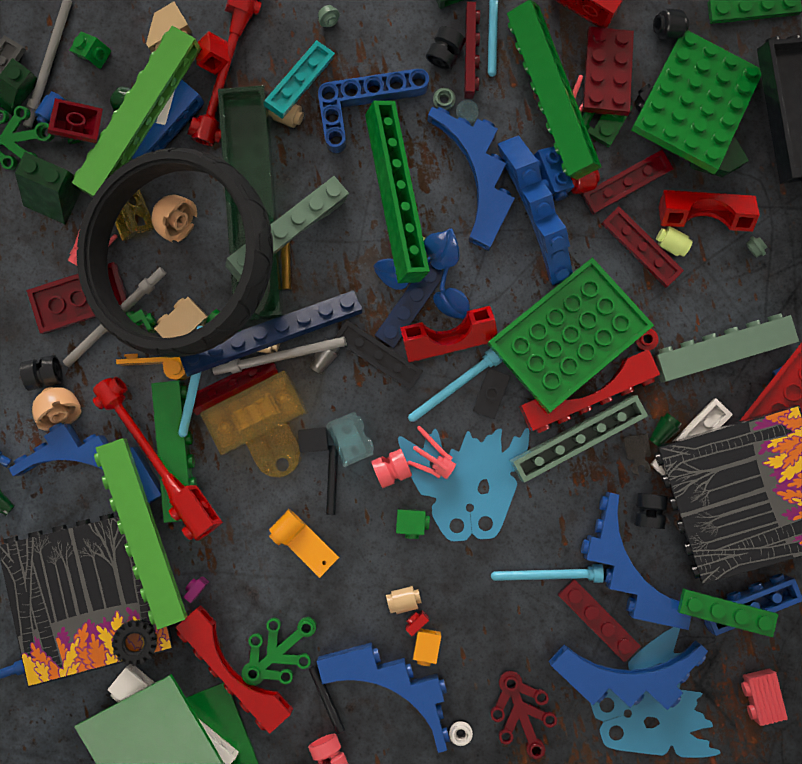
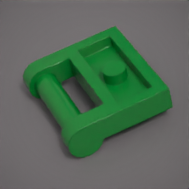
M585 112L583 120L590 137L609 148L627 116L602 114L595 128H593L589 123L595 113Z

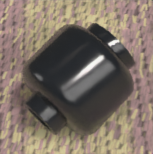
M680 9L661 10L653 21V30L662 40H677L683 37L689 28V19L685 12Z

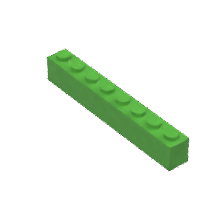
M171 26L169 31L164 33L157 50L152 52L148 64L144 70L139 72L134 86L125 94L120 108L113 113L111 122L100 133L97 144L88 152L83 166L76 171L72 184L94 197L101 185L116 170L130 162L201 50L194 37L174 26Z
M122 438L96 447L97 453L94 454L97 466H102L104 472L102 481L105 489H110L112 498L109 499L113 512L117 511L120 520L117 521V525L121 535L125 534L128 543L125 544V549L128 556L133 557L135 566L132 568L135 578L141 580L143 588L140 589L143 601L148 602L151 611H148V616L151 624H156L158 630L185 620L187 613L127 439Z

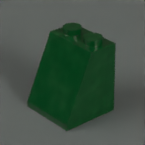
M24 152L15 172L23 206L66 225L82 191L72 184L74 175L64 168Z

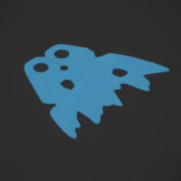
M525 428L520 438L514 436L509 448L503 453L501 444L502 429H497L492 435H487L483 442H480L477 438L473 439L471 433L467 431L460 451L450 450L449 455L453 457L451 461L456 463V466L447 479L442 476L437 478L430 473L408 465L412 473L411 478L420 494L436 498V502L432 505V516L448 540L464 541L471 534L478 539H491L497 536L504 523L517 487L516 479L510 475L515 470L509 460L528 450L530 434L528 428ZM434 429L429 435L442 448L439 433ZM401 436L398 437L400 449L407 462L412 461L431 468L430 461L413 450V447L417 445ZM425 438L424 448L420 449L436 459L438 456L443 458ZM483 479H487L489 483L487 494H480L477 490L480 481ZM472 504L474 506V510L468 512L466 510V505ZM488 516L492 519L493 526L490 530L483 531L479 528L478 521L481 517ZM453 519H461L464 522V529L460 533H454L450 530V522Z
M673 627L663 632L643 647L628 662L629 670L649 668L664 663L680 654L673 652L680 628ZM610 688L607 690L608 694L605 698H611L614 702V709L611 712H603L598 702L594 705L591 704L595 718L603 721L599 729L602 741L611 749L663 756L668 752L670 746H673L675 753L680 757L703 758L720 754V750L709 747L708 740L697 739L690 734L693 731L713 727L712 722L705 719L703 713L694 710L697 706V699L702 696L701 692L681 690L683 694L681 695L680 702L668 710L647 691H645L642 701L637 705L633 704L630 708ZM627 709L632 712L629 718L624 716V711ZM646 717H654L659 720L660 724L654 728H646L644 720ZM617 725L623 729L624 734L620 740L615 741L610 738L609 730Z

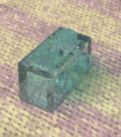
M355 412L335 419L326 425L344 468L373 455V443L369 437L366 438L363 431L365 429L364 422L360 416L357 417Z

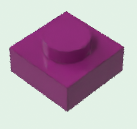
M203 576L198 580L193 578L186 586L185 590L188 592L183 598L192 603L209 581Z

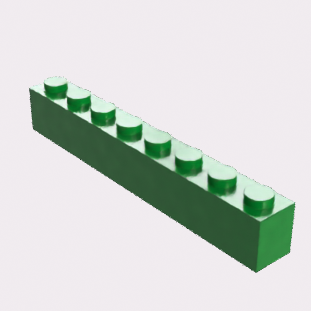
M527 0L507 13L510 21L508 27L511 33L515 35L517 42H515L516 48L525 60L523 67L531 76V88L539 97V109L547 118V130L555 139L553 143L555 151L558 155H561L563 160L561 164L563 172L566 176L578 180L600 169L602 166L540 6L532 0Z
M374 100L365 117L398 283L420 282L430 270L395 101Z

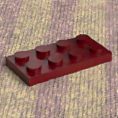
M589 26L586 43L582 112L621 116L629 115L634 31Z
M112 262L108 264L109 279L114 295L119 305H121L127 299V295L117 263ZM78 274L26 290L40 334H46L96 317L86 300L87 297L83 293Z

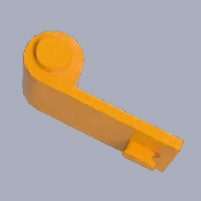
M124 354L126 359H116V364L121 366L163 364L164 373L168 378L180 381L189 378L185 373L180 357L138 358V354Z
M290 509L269 529L271 532L269 537L277 545L281 543L287 545L319 578L340 558Z

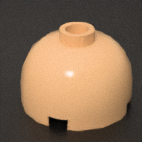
M179 195L165 196L153 208L152 225L156 232L170 242L173 240L177 242L182 241L188 236L195 225L191 222L193 216L197 217V208L193 201Z
M61 387L45 388L35 398L32 406L33 419L37 427L44 431H49V428L60 422L64 424L73 423L78 419L82 411L75 395L70 390Z

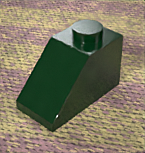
M13 58L0 74V107L12 116L14 115V109L17 106H21L35 88L38 79L30 70Z

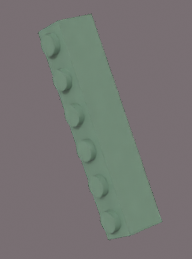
M782 313L767 317L769 322L761 324L760 320L747 323L746 329L738 330L737 326L724 330L725 335L719 337L716 336V333L703 336V341L696 344L693 339L680 343L681 348L673 350L672 346L658 350L659 355L653 356V359L660 373L658 375L660 382L670 381L799 342L791 315L782 317Z
M630 395L509 461L520 481L525 483L646 418L648 415L638 396Z

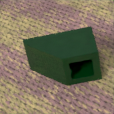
M734 137L715 174L693 163L690 164V167L697 171L724 177L745 165L749 160L736 137Z

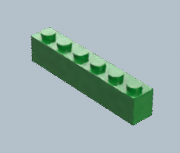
M180 380L151 383L158 457L169 473H172L184 486L197 485L196 477L192 476V468L195 467L194 455L190 454V445L193 444L192 432L188 431L186 437H180L178 434L188 387ZM160 477L164 523L177 522L169 513L172 505L169 502L170 499Z

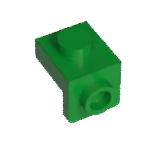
M80 32L74 39L73 45L69 50L74 55L89 61L99 69L102 68L111 53V49L98 38L84 32Z
M141 309L137 312L130 311L126 313L136 325L144 324L148 332H157L154 329L157 322L151 312L147 313Z

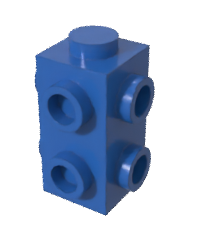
M554 146L538 150L534 156L538 160L542 181L552 193L555 201L568 197L567 193L574 188L571 177L566 176L563 172L561 155L557 154Z

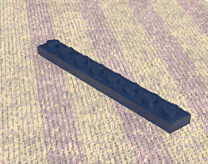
M353 290L239 331L227 341L211 350L180 357L187 377L362 314V307Z

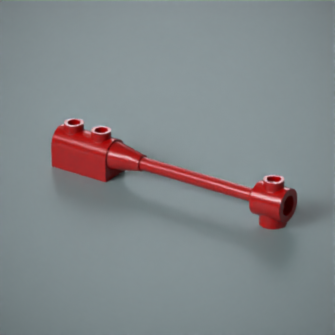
M227 0L224 11L232 14L229 29L230 36L227 42L229 62L218 72L206 114L200 115L197 118L192 117L187 134L191 135V139L197 143L213 146L214 142H220L223 130L219 129L220 123L215 119V114L238 38L253 14L258 15L262 3L260 1Z
M118 377L102 380L93 388V392L96 395L93 398V403L99 409L105 408L106 410L116 411L162 478V483L170 499L169 502L172 508L169 509L171 517L176 521L181 519L185 524V527L182 528L184 536L189 540L194 538L198 541L209 535L223 523L197 485L184 486L172 473H169L122 405L126 398L124 393L128 391L126 384Z

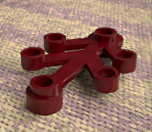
M506 671L499 679V686L502 692L496 705L490 711L492 720L501 722L505 717L504 708L511 696L514 705L504 728L499 731V739L503 744H510L513 741L512 732L518 719H520L528 741L526 743L527 754L532 759H540L545 754V746L540 739L536 738L528 715L543 721L544 725L549 728L557 724V718L551 711L545 712L523 702L520 693L534 698L538 705H545L548 702V694L543 689L537 690L522 683V679L517 672ZM509 680L515 681V685L513 687L507 686V682ZM541 693L545 694L543 701L537 700V696ZM496 710L502 712L501 716L498 718L493 716V713ZM553 716L554 719L551 723H547L545 721L546 717ZM504 733H509L510 737L509 739L504 740L502 739V735ZM534 747H540V752L534 754L532 752V749Z

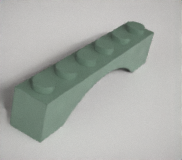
M335 176L271 224L273 256L308 227L328 216L345 203L349 192ZM246 244L226 260L225 267L238 282L245 262Z

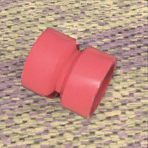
M401 449L389 453L388 458L382 456L371 461L382 489L394 484L395 479L402 481L412 476Z
M335 733L321 737L308 746L313 760L318 761L317 764H348L345 754L339 751L341 744Z

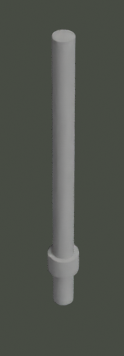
M71 0L62 1L32 98L28 99L26 105L31 115L28 120L24 121V127L30 129L33 127L36 117L34 113L41 103V98L72 5Z
M161 267L148 279L144 278L138 284L139 288L120 305L125 313L145 294L152 292L155 289L154 285L166 275V272ZM102 324L63 360L67 367H70L107 332Z
M340 337L244 360L238 358L229 363L213 367L212 370L214 375L228 372L234 374L242 372V369L334 349L346 346L347 343L345 337Z

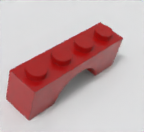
M663 190L659 204L661 226L684 227L691 218L708 216L720 220L729 230L753 232L760 215L756 196Z
M490 306L467 311L463 322L448 331L432 330L423 322L400 327L408 362L488 344L497 335L496 321Z

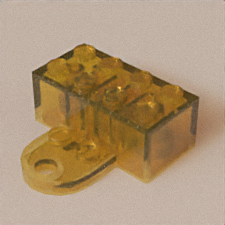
M285 370L200 413L220 455H227L247 445L258 468L270 477L289 475L299 464L301 456L299 444L288 423L308 414V411L289 373ZM280 458H285L289 462V467L286 471H280L276 466Z

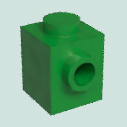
M398 508L396 533L405 534V538L419 539V535H424V530H429L430 516H425V510Z

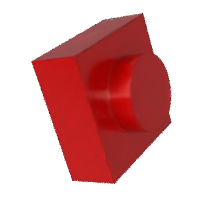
M423 610L419 614L415 611L407 618L406 622L408 624L405 626V630L413 636L429 621L428 615Z

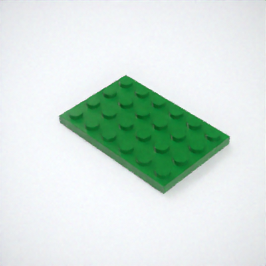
M687 30L683 37L677 39L631 131L715 174L723 161L760 80V68Z
M592 257L488 342V345L545 411L550 414L653 328L654 324Z

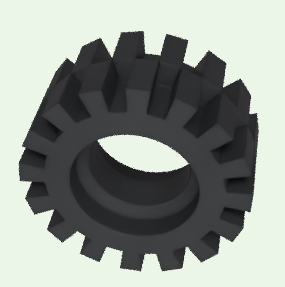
M138 619L137 621L130 620L122 624L113 637L112 647L114 655H117L119 661L125 662V665L132 664V666H137V664L145 663L146 660L152 657L157 646L155 629L149 626L148 622H142V620ZM133 633H138L144 638V647L136 652L130 651L125 644L126 638Z

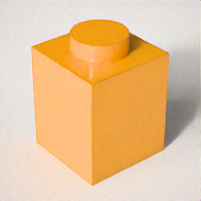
M423 628L417 631L413 652V660H417V664L431 666V663H437L441 632Z

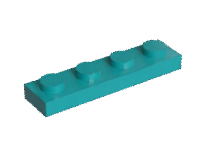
M316 40L264 100L263 106L283 119L334 59L335 53Z

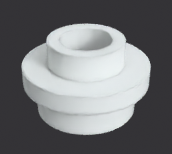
M458 721L450 727L449 736L454 744L464 746L472 739L473 733L468 723ZM459 729L465 731V734L461 737L456 734Z

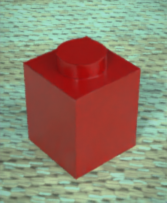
M208 31L198 41L201 50L196 56V63L201 68L216 75L229 62L228 44L226 40Z

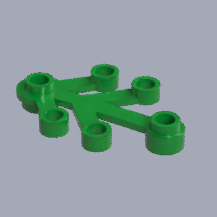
M17 106L14 109L13 117L0 135V145H4L22 159L24 152L27 151L16 142L34 139L50 142L55 136L49 134L46 137L45 131L48 129L49 123L45 122L38 123L33 130L15 133L22 120H28L31 115L27 107ZM22 109L24 110L23 117L20 116V111ZM0 110V114H3L0 124H6L10 118L9 114L5 110ZM0 151L2 167L9 170L15 169L17 167V159ZM27 152V153H29V154H32V155L38 157L35 153ZM8 159L11 160V165H10V166L7 165V160H8Z
M275 617L269 619L266 624V628L269 631L267 656L260 662V646L263 643V636L260 633H253L248 640L251 646L250 662L242 669V678L245 683L258 685L263 679L279 680L282 684H289L293 679V672L287 668L282 671L266 669L272 663L297 665L301 669L308 668L311 663V657L308 654L291 655L284 653L302 637H310L315 633L317 624L311 617L302 618L298 623V629L278 646V631L281 628V621ZM270 622H277L278 628L272 629ZM304 624L310 625L311 630L309 632L303 630L302 626ZM258 637L260 639V643L254 644L252 642V638ZM300 658H307L308 663L306 665H302L300 663ZM255 670L257 677H251L249 671ZM288 673L290 675V679L284 680L282 678V674Z

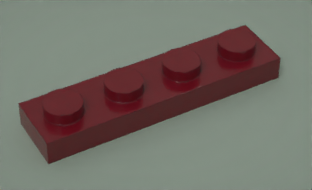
M467 2L464 99H473L475 91H479V77H475V69H479L480 56L475 55V47L480 45V32H476V25L480 24V10H476V2Z
M662 149L597 185L596 189L583 193L582 197L594 215L671 172L674 168Z
M619 206L601 223L665 288L684 271Z
M275 362L242 369V372L234 373L197 391L193 412L197 416L209 411L211 408L279 376L280 374Z
M572 579L557 594L624 663L641 647L575 579Z

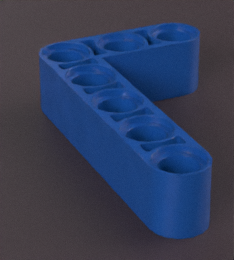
M411 69L323 83L318 89V97L327 148L333 153H340L346 148L347 141L341 108L370 104L374 100L390 101L424 95L429 87L428 73L423 69ZM416 79H422L425 83L421 86H417L413 83V81ZM399 82L402 87L400 89H393L391 84ZM371 86H378L380 88L376 93L369 92L368 89ZM349 89H355L357 94L348 96L346 92ZM328 92L335 94L330 100L323 98ZM331 114L338 116V119L334 122L327 121V117ZM338 136L342 140L339 144H332L330 142L331 138Z

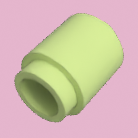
M668 226L666 229L662 228L656 237L658 245L675 256L680 255L684 257L693 243L688 235L671 226Z

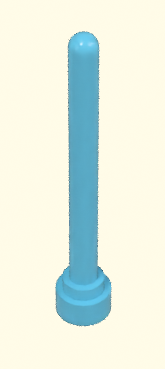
M489 0L488 75L491 77L495 76L497 72L498 0Z
M201 372L190 377L178 431L180 437H186L188 434Z
M491 348L484 352L483 360L410 413L408 416L409 421L415 422L487 367H496L503 361Z
M592 564V566H588V569L494 571L491 574V578L494 581L588 578L593 583H603L604 571L602 564Z

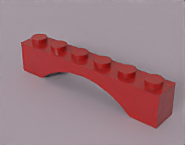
M649 349L624 359L614 376L602 388L579 399L565 400L550 414L545 411L536 399L519 407L529 430H536L537 433H541L550 429L549 424L557 421L558 424H561L571 419L570 414L578 411L581 415L592 410L591 405L597 402L600 405H604L613 401L612 396L620 393L621 396L635 391L633 386L641 383L642 387L655 382L654 377L660 375Z
M201 605L175 627L178 630L177 634L180 639L185 643L189 642L194 648L193 653L200 660L204 659L209 665L208 669L211 674L216 678L220 677L225 683L224 687L231 695H236L240 700L239 704L242 709L247 713L251 712L261 730H267L270 734L291 715L293 708L278 691L249 685L233 670L220 648L216 621Z

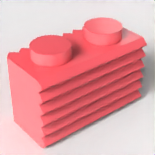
M769 668L744 674V682L741 683L744 695L748 696L750 705L747 706V711L751 720H754L760 726L787 720L788 717L776 672Z

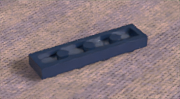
M430 262L428 263L430 272L420 282L409 285L375 334L377 338L393 349L402 338L400 327L411 325L442 280L443 271L435 269Z

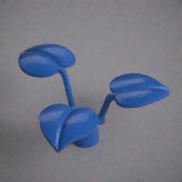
M451 228L428 235L424 240V245L429 256L427 258L428 263L431 262L435 269L444 270L440 284L441 292H436L433 296L435 305L447 316L465 319L467 311H470L467 297L455 288L445 289L448 270L450 267L455 266L460 258L458 242ZM382 259L374 264L373 267L376 274L390 288L400 290L406 288L409 284L398 283L393 259Z

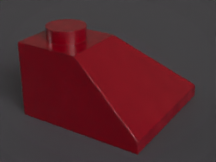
M55 98L48 134L97 143L103 109Z

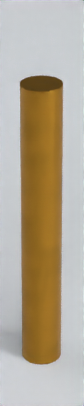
M289 242L281 249L282 290L291 289Z

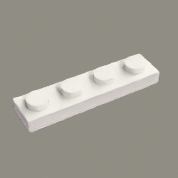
M715 398L673 441L719 428L733 414ZM655 459L650 465L661 475H665L663 465L658 466Z

